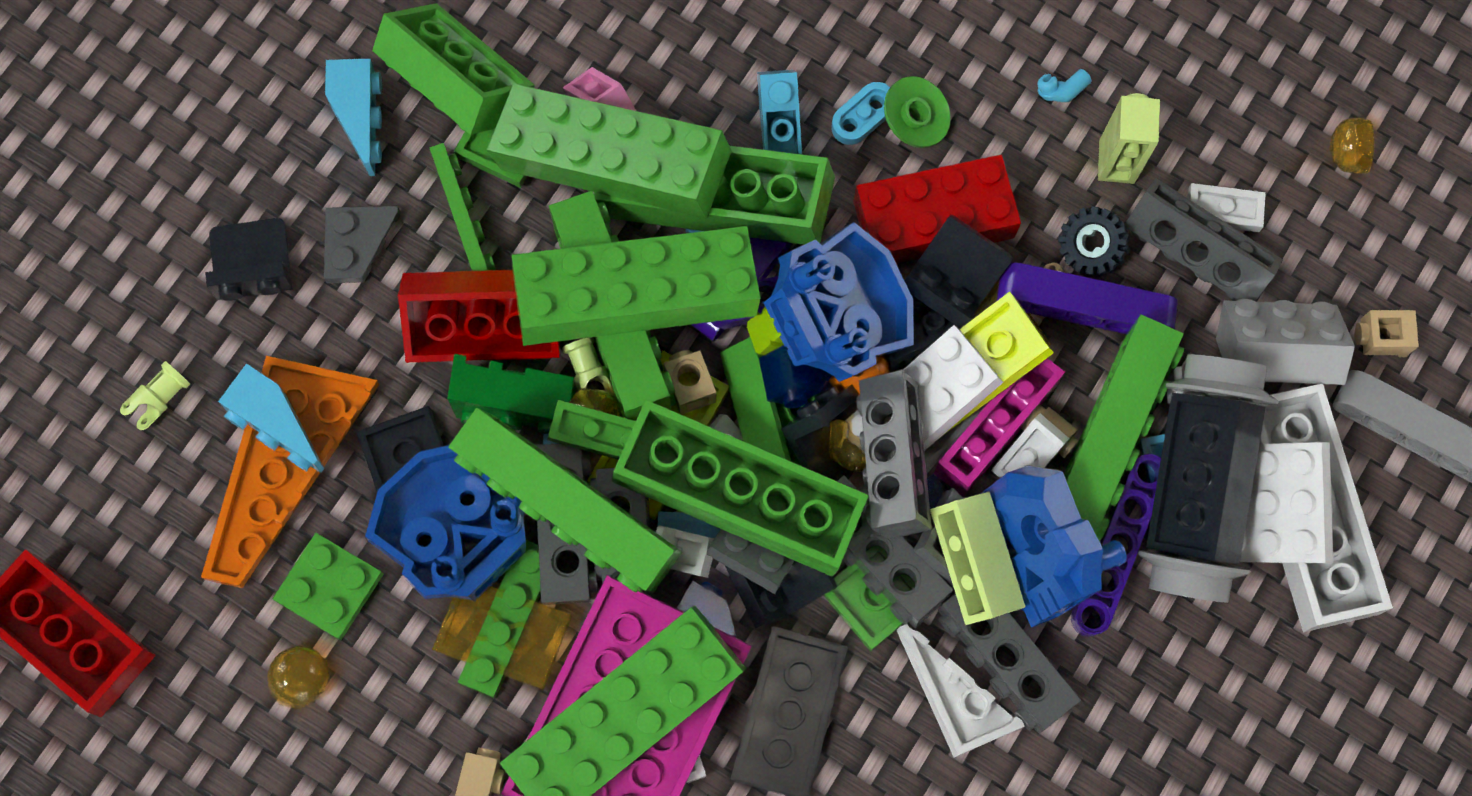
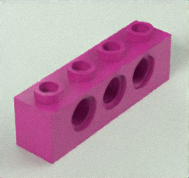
M1047 358L990 400L940 459L934 474L951 488H954L962 497H965L1021 430V426L1024 425L1039 404L1042 405L1058 386L1065 371Z

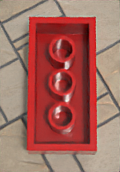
M1002 154L856 185L853 199L860 227L890 250L896 264L920 259L950 215L956 216L993 243L1014 239L1021 225Z
M513 270L402 274L398 301L406 363L453 361L454 354L466 356V361L560 358L561 341L523 346Z
M25 549L1 575L0 638L87 713L102 718L156 655L42 558Z

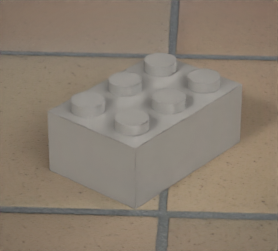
M1251 299L1223 301L1216 341L1222 358L1267 366L1265 382L1346 384L1355 345L1337 305L1327 302H1315L1313 304L1293 303L1287 300L1276 302H1255Z

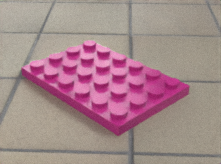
M607 575L528 739L684 612L644 592L640 593L638 591L635 593L616 578ZM714 627L742 664H744L752 645ZM736 678L591 796H680ZM509 776L501 794L504 796H524Z

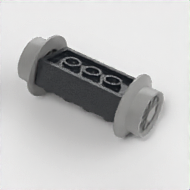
M1188 354L1183 378L1166 383L1165 388L1196 395L1174 392L1171 395L1146 548L1176 553L1179 556L1144 550L1138 551L1139 556L1152 564L1149 589L1184 597L1229 603L1232 579L1250 574V569L1212 561L1240 564L1266 408L1256 404L1278 405V400L1264 391L1267 366L1228 358Z

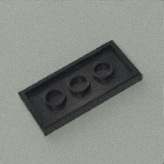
M430 406L356 432L377 492L418 452L444 446ZM462 498L461 504L465 505L464 500ZM429 535L421 536L418 540V545L421 547L428 546L431 543L432 537ZM464 541L465 554H468L478 543Z
M772 626L730 781L783 796L810 795L848 650L847 646Z

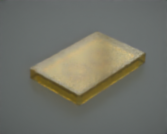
M489 586L475 602L470 599L453 597L432 650L462 662L473 664L475 660L479 659V657L470 654L475 641H489L487 636H478L486 616L489 615L493 618L494 622H499L496 615L489 610L495 597L503 599L504 591ZM526 599L523 607L531 609L527 622H518L509 626L511 632L519 627L524 628L515 649L510 646L509 641L505 643L506 648L513 653L507 667L493 663L496 673L544 691L572 616L571 614Z

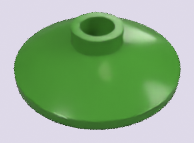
M910 76L898 80L887 91L884 100L885 118L892 132L902 142L917 148H927L937 144L945 137L950 126V109L943 93L933 83L921 77Z

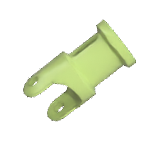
M594 337L583 338L562 347L563 353L568 354L576 374L574 377L575 385L586 408H591V400L586 389L588 382L598 381L602 383L607 397L610 400L615 398L606 367L601 366L593 346L596 342Z
M166 361L161 365L162 370L146 386L141 385L120 408L121 414L125 416L131 414L140 404H147V411L137 421L136 426L139 430L147 429L167 409L166 404L182 387L187 388L190 385Z

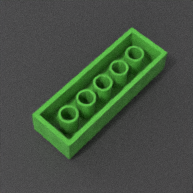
M513 84L487 148L488 153L496 164L504 171L705 219L708 217L732 152L722 130L518 84Z
M730 146L732 152L707 219L594 192V197L597 203H605L610 219L699 231L747 226L749 237L805 245L813 240H817L819 243L821 241L835 175L826 157Z
M593 191L549 205L560 249L619 242L617 235L612 234L609 225L611 221L605 203H597ZM649 330L594 337L623 418L636 421L645 400L671 410L672 406L677 405L674 397L675 389L668 371L661 373V371H664L660 360L662 358L661 351L655 336L651 337Z
M747 226L512 255L513 278L523 346L753 317L757 315L761 299Z
M1140 314L1123 339L1079 438V442L1064 472L1081 519L1089 521L1099 541L1102 539L1110 521L1104 515L1105 513L1108 514L1112 505L1116 506L1125 485L1119 481L1120 479L1123 480L1127 471L1132 470L1138 458L1140 450L1134 447L1139 444L1142 436L1146 437L1155 416L1149 414V412L1152 413L1157 402L1160 403L1168 389L1165 388L1166 383H1169L1166 379L1171 370L1177 367L1184 352V348L1179 346L1184 333Z
M645 400L612 477V482L832 577L841 565L869 496L648 400Z
M476 408L448 446V448L458 454L454 459L457 464L472 474L487 475L490 479L486 484L505 498L508 496L511 499L515 497L520 499L522 503L519 508L536 521L546 522L549 520L555 525L551 530L552 533L569 545L573 543L578 546L580 543L586 547L585 557L602 569L605 567L610 569L612 566L619 571L620 574L617 580L635 593L638 591L642 593L643 590L655 591L683 553L491 413Z
M696 605L692 606L499 764L524 796H591L743 673L746 667Z

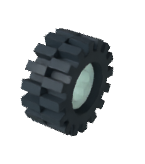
M1091 206V209H1079V213L1076 215L1072 213L1068 217L1070 219L1067 224L1063 223L1061 227L1063 233L1058 239L1062 248L1059 250L1066 259L1064 261L1074 270L1088 276L1095 275L1099 277L1104 276L1105 273L1116 271L1115 268L1118 265L1122 266L1126 261L1124 257L1126 254H1129L1130 248L1128 243L1131 241V238L1127 232L1126 224L1113 212L1105 208L1101 209ZM1096 231L1101 232L1104 236L1103 247H1095L1093 252H1089L1085 247V238L1087 236H1094Z

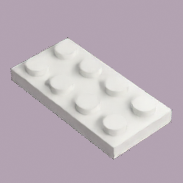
M955 325L903 369L904 372L918 382L924 451L1003 383ZM857 410L840 425V428L866 462L865 453L860 444V432L863 431L862 416ZM892 413L885 418L884 424L891 419ZM896 449L889 453L887 461L893 458Z

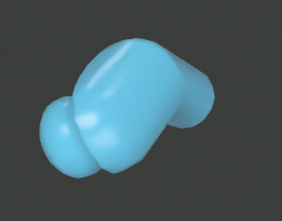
M1079 69L1065 82L1057 81L1056 77L1046 74L1038 80V94L1047 101L1067 103L1091 84L1092 79L1083 69Z

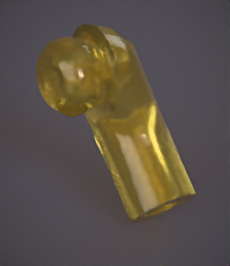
M843 420L832 421L830 423L829 435L830 457L849 471L862 472L866 468L865 453L862 452L861 448L849 441V423Z

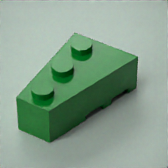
M454 354L447 399L456 418L461 419L463 424L466 423L474 410L479 408L493 414L513 430H522V426L537 427V431L540 433L549 434L557 401L561 400L574 404L576 391L574 377L526 368L525 372L502 370L503 363L490 361L489 367L486 368L466 364V356Z

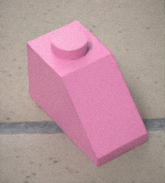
M593 67L563 87L566 94L571 97L636 111L622 84Z

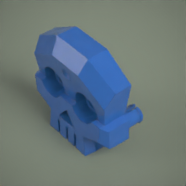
M855 222L840 229L821 244L817 240H813L779 257L780 269L777 283L771 297L763 303L770 317L775 320L773 322L777 332L781 333L782 336L780 338L784 346L788 347L789 350L787 352L794 366L805 364L822 369L833 375L840 382L876 365L877 357L914 345L913 297L890 250Z
M449 445L418 452L378 490L365 537L368 542L403 567L402 575L425 600L457 597L470 599L475 602L489 586L494 584L526 552L525 512L519 508L522 501L517 497L514 499L508 496L506 498L486 484L490 479L487 475L472 474L457 464L454 459L458 454L448 448ZM473 495L475 497L473 504L469 506L461 504L463 496ZM423 535L432 537L431 543L426 547L418 545V540ZM464 541L478 543L467 555L465 554Z
M1028 465L1006 473L982 492H990L1026 606L1021 610L1025 612L1031 628L1058 618L1102 590V571L1120 566L1126 562V551L1119 541L1113 540L1102 546L1089 521L1081 519L1063 471Z

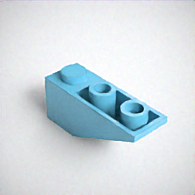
M371 59L326 60L325 95L369 176H375V163H381L382 161L381 143L376 141V129H381L382 127L381 107L376 106V94H382L381 73L375 72Z
M795 70L757 72L763 150L802 154L797 72Z
M246 364L218 401L227 411L224 417L242 430L249 425L259 433L256 438L275 451L278 446H281L290 452L287 459L307 472L311 466L322 473L324 467L284 391L277 383Z

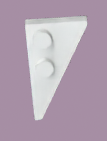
M908 624L900 626L896 630L953 757H957L1025 727L1020 718L1017 716L1012 717L994 701L995 697L986 689L978 687L974 679L950 658L946 660L928 644L929 640L919 631L911 629Z

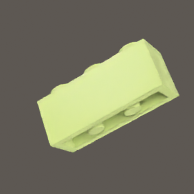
M1139 93L1121 96L1099 140L1098 181L1135 184L1159 142L1160 99H1152L1147 95Z
M990 492L956 500L930 509L965 625L1025 608L1026 606Z

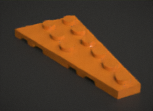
M266 356L261 372L277 383L286 394L323 467L380 385L378 380ZM249 425L244 429L201 578L204 580L238 588L244 587L320 474L319 471L311 466L307 472L287 459L290 452L281 446H278L274 451L256 438L259 432Z

